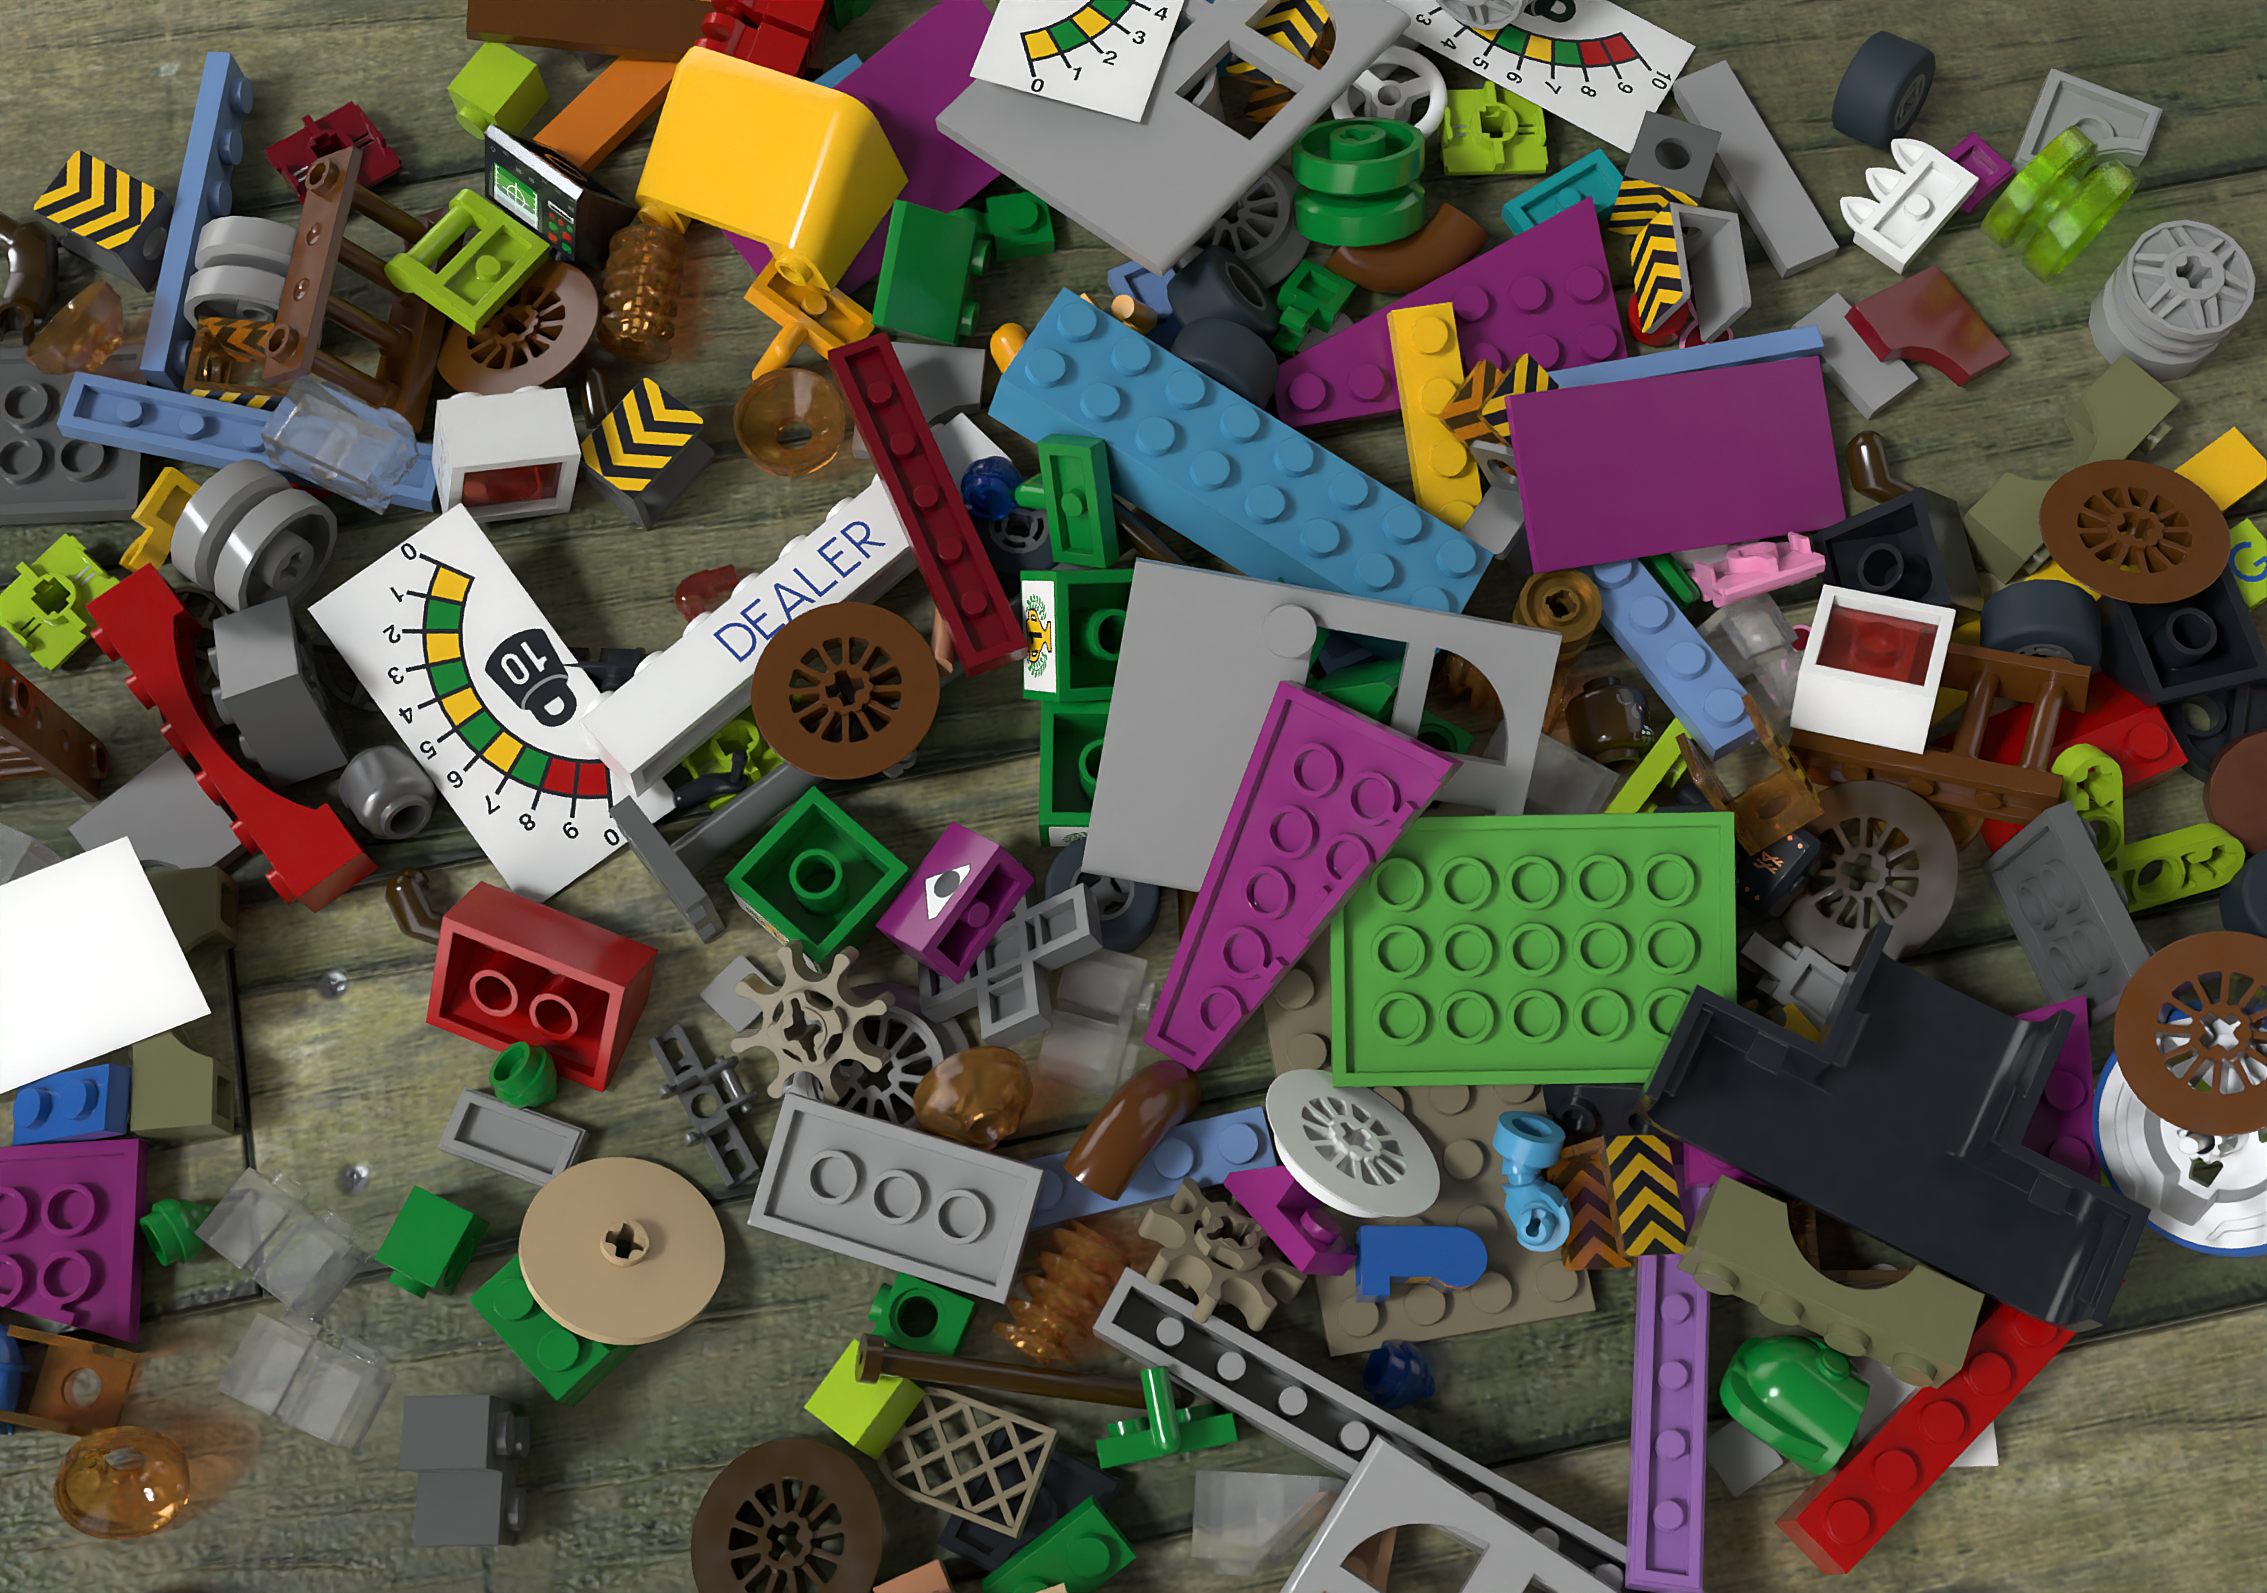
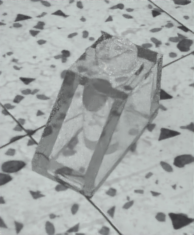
M1196 1470L1191 1557L1215 1560L1214 1574L1256 1577L1257 1563L1280 1564L1324 1522L1348 1481L1322 1476Z

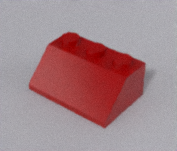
M2101 671L2090 676L2088 698L2084 713L2066 709L2061 710L2046 772L2051 773V768L2057 757L2066 749L2076 744L2087 743L2096 746L2120 766L2123 782V799L2159 785L2187 763L2188 760L2157 706L2148 707ZM2026 702L1989 717L1978 758L2012 766L2018 765L2035 704ZM1957 731L1936 739L1933 742L1936 751L1951 752ZM2093 767L2088 769V773L2095 771ZM2084 781L2078 782L2077 786H2079L2083 790ZM1971 815L1992 854L1996 853L2026 827Z
M480 881L442 918L426 1023L501 1053L517 1042H526L530 1046L539 1045L553 1057L557 1075L603 1093L614 1076L647 1004L658 949Z

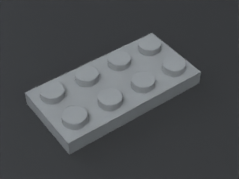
M789 1092L784 1097L747 1224L1005 1304L1009 1302L1047 1169Z

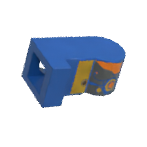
M1360 1226L1354 1234L1355 1253L1358 1255L1355 1259L1356 1302L1383 1303L1390 1296V1284H1429L1439 1292L1448 1294L1463 1292L1480 1279L1487 1265L1488 1256L1484 1243L1478 1235L1466 1228L1451 1226Z

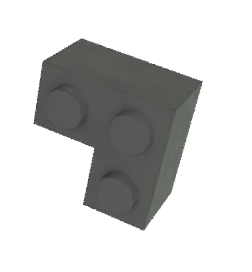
M285 595L214 619L213 628L216 646L208 649V657L214 674L220 682V686L212 689V696L223 722L226 725L236 723L241 732L239 734L240 745L249 766L253 770L262 767L276 790L349 764L343 724L318 680L312 640L288 596Z
M493 1395L404 1396L399 1469L418 1473L413 1546H514L515 1531L523 1530L527 1515L526 1490L524 1487H518L519 1459L527 1458L531 1442L530 1420L528 1416H521V1404Z

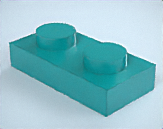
M1599 148L1505 203L1501 218L1514 235L1518 236L1592 195L1599 223L1612 215L1623 176Z

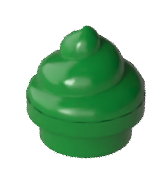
M526 1042L514 1043L497 1057L491 1067L489 1082L495 1087L497 1098L508 1107L516 1109L527 1106L536 1107L544 1102L552 1103L555 1101L557 1096V1070L554 1066L553 1057L543 1047L539 1045L530 1046Z
M165 1198L152 1205V1213L140 1219V1227L148 1246L162 1265L167 1266L176 1260L185 1264L193 1260L204 1249V1237L211 1232L213 1226L212 1218L215 1217L217 1211L214 1206L209 1204L198 1205L187 1199L177 1201Z

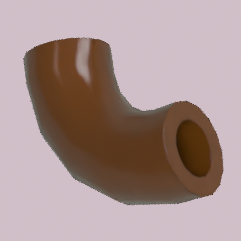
M1442 202L1434 215L1419 230L1406 238L1378 245L1359 247L1335 246L1324 266L1334 274L1373 293L1411 294L1470 262L1482 250L1490 235L1463 212L1448 203Z
M1160 1060L1135 1072L1093 1118L1064 1160V1168L1072 1177L1093 1192L1112 1201H1118L1162 1139L1176 1125L1188 1120L1197 1111L1201 1101V1085L1196 1073L1175 1060Z

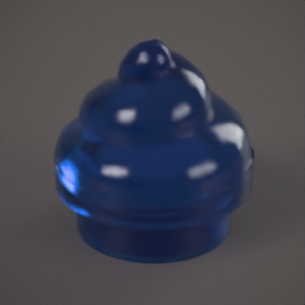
M989 456L971 463L965 470L960 484L966 508L974 515L987 520H1000L1007 517L1012 510L1019 506L1014 498L1015 489L1023 483L1018 469L1008 459L1001 456Z
M1385 1340L1382 1342L1380 1349L1373 1350L1370 1354L1363 1373V1386L1367 1392L1373 1394L1377 1404L1391 1410L1404 1408L1406 1405L1417 1404L1424 1397L1429 1398L1435 1394V1381L1430 1374L1428 1362L1421 1354L1420 1349L1414 1344L1403 1340L1402 1345H1397L1389 1340Z

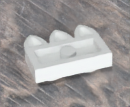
M1893 139L1891 142L1894 159L1905 174L1893 169L1878 167L1868 168L1865 171L1869 189L1880 204L1862 197H1842L1840 199L1843 217L1848 226L1855 232L1853 242L1900 275L1973 193L1979 181L1978 177L1931 145L1913 139Z

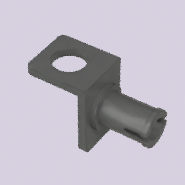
M1474 440L1469 449L1491 487L1460 530V533L1494 553L1492 558L1504 559L1510 573L1514 575L1529 574L1533 572L1518 477L1503 471L1493 460L1502 461L1516 471L1513 448Z

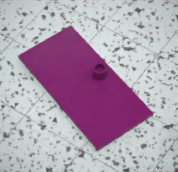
M942 0L832 88L848 94L863 103L878 120L909 180L896 200L907 201L948 214V212L957 210L1002 174L938 131L935 120L945 108L977 79L970 77V73L993 19V15L981 0ZM893 204L835 286L845 295L850 296L881 271ZM719 228L754 273L759 276L773 257L768 246Z
M1819 356L1515 394L1504 397L1534 574L1788 535L1790 531L1802 533L1821 530L1846 519Z

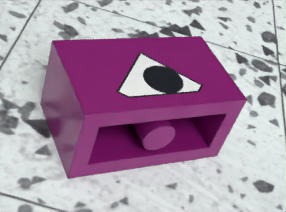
M952 821L875 926L912 959L952 982L959 984L1035 879L1001 845Z

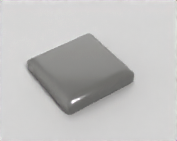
M743 955L737 956L700 992L701 998L738 1034L746 1030L763 1012L753 1000L738 996L735 993L736 983L750 973H755L765 983L774 986Z
M1735 1419L1706 1438V1459L1733 1497L1739 1496L1783 1464V1460L1774 1449L1754 1437Z

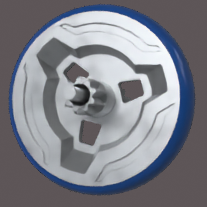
M2213 999L2216 1004L2220 999ZM2200 1000L2183 1003L2194 1011L2202 1010L2203 1005ZM2258 1004L2251 1014L2267 1008V1006ZM2172 1008L2165 1024L2188 1026L2192 1023V1018L2179 1009ZM2220 1019L2214 1021L2209 1028L2213 1031L2215 1037L2207 1046L2211 1048L2213 1045L2220 1044L2227 1050L2234 1048L2239 1041L2235 1038L2233 1031L2241 1024L2239 1020L2231 1025L2224 1023ZM2267 1025L2259 1028L2257 1031L2267 1032ZM2165 1037L2163 1040L2165 1053L2188 1043L2190 1039ZM2267 1044L2256 1045L2255 1050L2267 1058ZM2114 1049L2099 1076L2092 1106L2094 1145L2100 1165L2113 1190L2150 1208L2151 1211L2145 1225L2164 1238L2185 1248L2204 1254L2230 1258H2249L2267 1255V1141L2262 1136L2267 1133V1128L2242 1135L2211 1136L2184 1130L2170 1124L2149 1110L2130 1089L2123 1077ZM2199 1055L2174 1065L2173 1071L2175 1074L2182 1078ZM2250 1057L2245 1060L2256 1085L2267 1078V1067ZM2214 1064L2202 1078L2211 1088ZM2233 1065L2229 1067L2227 1094L2244 1090V1085ZM2199 1158L2206 1164H2211L2216 1160L2223 1163V1168L2211 1185L2202 1182L2192 1175L2195 1162Z

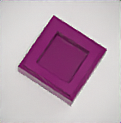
M1974 131L1945 154V156L1979 178L1973 193L1960 206L1968 214H1971L2008 183L2016 171Z

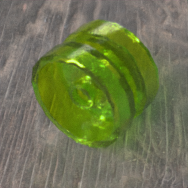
M2076 125L2069 126L2057 135L2018 173L1990 209L1980 227V231L2002 249L2020 244L2039 227L2024 248L2021 265L2043 284L2057 276L2092 242L2127 202L2141 180L2140 177L2118 159L2101 164L2082 180L2095 162L2099 144Z

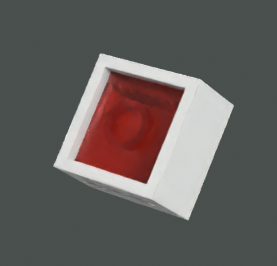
M527 386L513 393L483 396L475 392H465L454 395L449 399L437 400L432 466L443 514L460 502L476 523L569 513L581 452L566 388L545 389L540 386Z
M1824 584L1799 670L1790 727L1923 754L1956 610Z

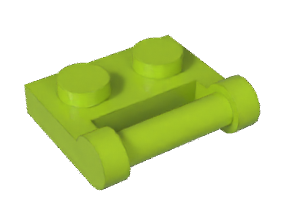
M462 189L450 201V211L406 254L397 253L385 265L384 271L390 282L399 290L405 293L414 292L475 335L549 258L550 244L477 193L469 189ZM468 228H478L481 230L438 274L428 269Z

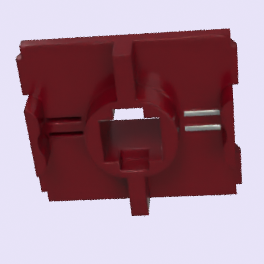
M352 101L316 121L309 114L302 117L301 119L304 124L302 129L265 148L267 159L276 171L282 175L288 187L295 192L303 207L308 190L305 186V180L312 164L316 159L342 149L355 146L363 151L356 183L366 189L403 170L400 158L390 146L387 147L385 139L358 104L355 105Z

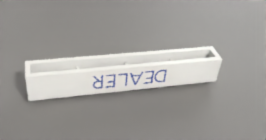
M962 412L946 425L939 423L930 428L967 511L974 497L990 483L1012 476V460ZM878 474L875 475L872 485L856 498L847 497L838 502L827 515L825 523L809 536L803 534L791 540L780 553L779 560L763 573H752L745 577L736 586L731 598L713 613L710 611L704 612L693 619L686 627L683 637L665 652L656 651L647 656L636 668L633 678L615 692L609 690L600 694L587 707L584 717L579 720L587 746L637 798L752 704V680L757 662L771 638L789 621L811 609L832 603L859 602L872 605L918 567Z

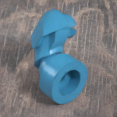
M1507 1111L1499 1116L1492 1141L1493 1147L1502 1157L1501 1175H1507L1509 1182L1501 1184L1506 1194L1504 1208L1516 1228L1517 1240L1521 1245L1532 1251H1552L1564 1244L1572 1229L1573 1213L1567 1196H1563L1558 1187L1546 1182L1542 1176L1538 1177V1175L1541 1174V1169L1557 1164L1564 1143L1565 1133L1559 1125L1540 1115L1524 1111Z

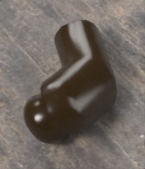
M583 352L574 366L556 383L558 387L566 388V390L578 386L586 428L596 429L612 412L614 407L605 373Z
M1871 430L1862 431L1848 443L1845 457L1852 487L1857 493L1882 504L1918 488L1890 474L1886 442L1879 433Z
M409 867L402 869L397 876L392 877L388 881L385 899L400 931L404 935L438 946L442 918L445 914L433 911L426 896L429 893V886L427 885L429 878L423 871L417 868Z

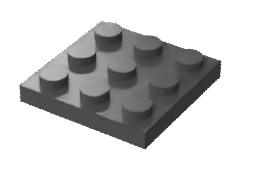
M145 343L0 348V525L133 520L131 519L132 515L148 493L151 454L64 437L57 426V421L75 371L153 387L139 370Z
M2071 800L2044 810L1981 866L2050 1005L2086 994L2088 1028L2090 1032L2115 1017L2119 1000L2126 985L2140 966L2156 952L2147 941L2140 938L2128 914L2129 902L2124 889L2118 881L2109 877L2097 853L2098 843L2094 830L2087 820L2078 816Z

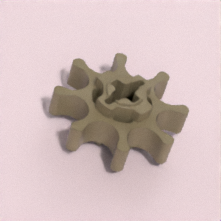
M792 939L777 950V957L785 968L786 978L783 986L774 987L768 985L755 973H750L736 983L735 993L757 1003L763 1012L764 1021L761 1029H746L731 1041V1048L735 1053H741L752 1046H763L775 1054L779 1062V1072L776 1079L767 1088V1092L772 1098L781 1097L792 1087L795 1072L806 1071L812 1073L820 1080L823 1086L824 1102L837 1105L849 1092V1088L842 1078L840 1071L843 1059L858 1060L871 1072H878L891 1059L890 1050L873 1045L867 1040L863 1033L862 1023L865 1016L885 1014L895 1004L896 999L894 994L889 991L873 999L858 997L851 991L847 982V973L850 966L859 957V952L855 947L848 946L835 956L831 973L820 974L807 966L803 957L802 942L798 939ZM804 1015L809 1021L819 1020L822 1030L818 1024L807 1025Z
M1184 1178L1170 1203V1208L1174 1212L1158 1202L1152 1203L1138 1228V1233L1141 1237L1157 1241L1166 1248L1160 1249L1146 1274L1147 1280L1154 1285H1158L1167 1279H1177L1186 1290L1194 1289L1199 1298V1303L1192 1313V1317L1198 1323L1204 1324L1208 1321L1217 1303L1219 1305L1232 1304L1244 1314L1250 1329L1260 1331L1277 1305L1276 1300L1270 1294L1282 1302L1290 1304L1307 1278V1274L1301 1273L1297 1267L1289 1266L1278 1259L1282 1257L1283 1251L1254 1218L1248 1216L1245 1208L1233 1195L1228 1204L1226 1202L1211 1203L1201 1194L1198 1184L1194 1179Z

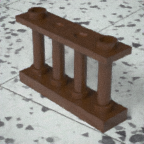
M351 146L316 159L307 173L305 186L308 190L275 326L265 343L267 358L261 380L274 385L313 373L366 401L368 412L363 431L400 438L419 433L422 430L447 315L414 292L405 293L395 287L384 271V267L388 262L346 239L343 235L349 210L352 208L404 239V253L406 254L450 209L447 206L412 217L356 183L363 151L355 146ZM465 232L428 269L438 274L462 250ZM337 262L391 292L393 303L388 324L330 292ZM324 317L379 346L381 356L375 378L317 348Z
M1949 642L1939 686L1968 692L1951 752L1944 753L1924 749L1923 754L1798 728L1793 730L1789 747L1803 765L1810 782L1831 787L1840 783L1857 780L1883 781L1914 792L1933 808L2027 826L2044 810L2060 804L2064 775L2046 772V767L2061 710L2085 712L2092 667L2074 664L2060 657L2040 658ZM1995 697L2035 704L2020 761L2015 766L1978 758ZM1790 764V779L1802 781Z
M0 657V782L55 777L86 802L100 801L101 779L107 777L109 770L108 754L104 744Z

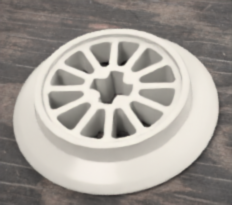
M1317 1069L1288 1071L1272 1082L1266 1096V1110L1274 1132L1275 1146L1285 1167L1308 1192L1339 1211L1364 1218L1382 1216L1408 1217L1420 1214L1433 1205L1440 1188L1439 1171L1434 1156L1417 1129L1388 1101L1367 1087H1333L1332 1072Z

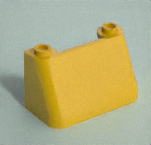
M693 46L689 48L676 66L637 188L635 203L640 210L638 212L639 219L645 226L659 235L667 236L669 233L682 235L691 225V218L766 244L777 260L775 268L791 283L798 286H805L809 283L832 292L890 209L894 199L899 196L909 180L878 120L863 103L854 97L713 50Z

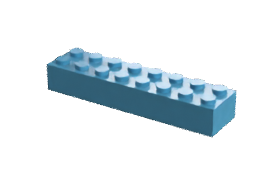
M1063 287L1001 376L988 411V415L1035 444L1051 433L1105 439L1112 492L1252 578L1275 581L1281 577L1287 584L1461 614L1494 556V553L1065 287ZM1337 630L1383 660L1402 658L1405 655L1407 642ZM1436 648L1435 655L1440 651V648Z

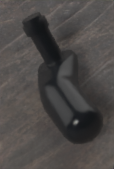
M741 749L735 750L731 759V772L703 774L676 789L672 795V801L676 809L684 813L690 812L713 798L737 794L744 790L749 782L748 777L744 774L745 765L748 762L747 752Z

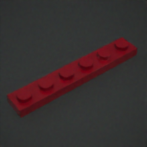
M886 331L828 350L829 366L968 679L1028 657L1029 646Z

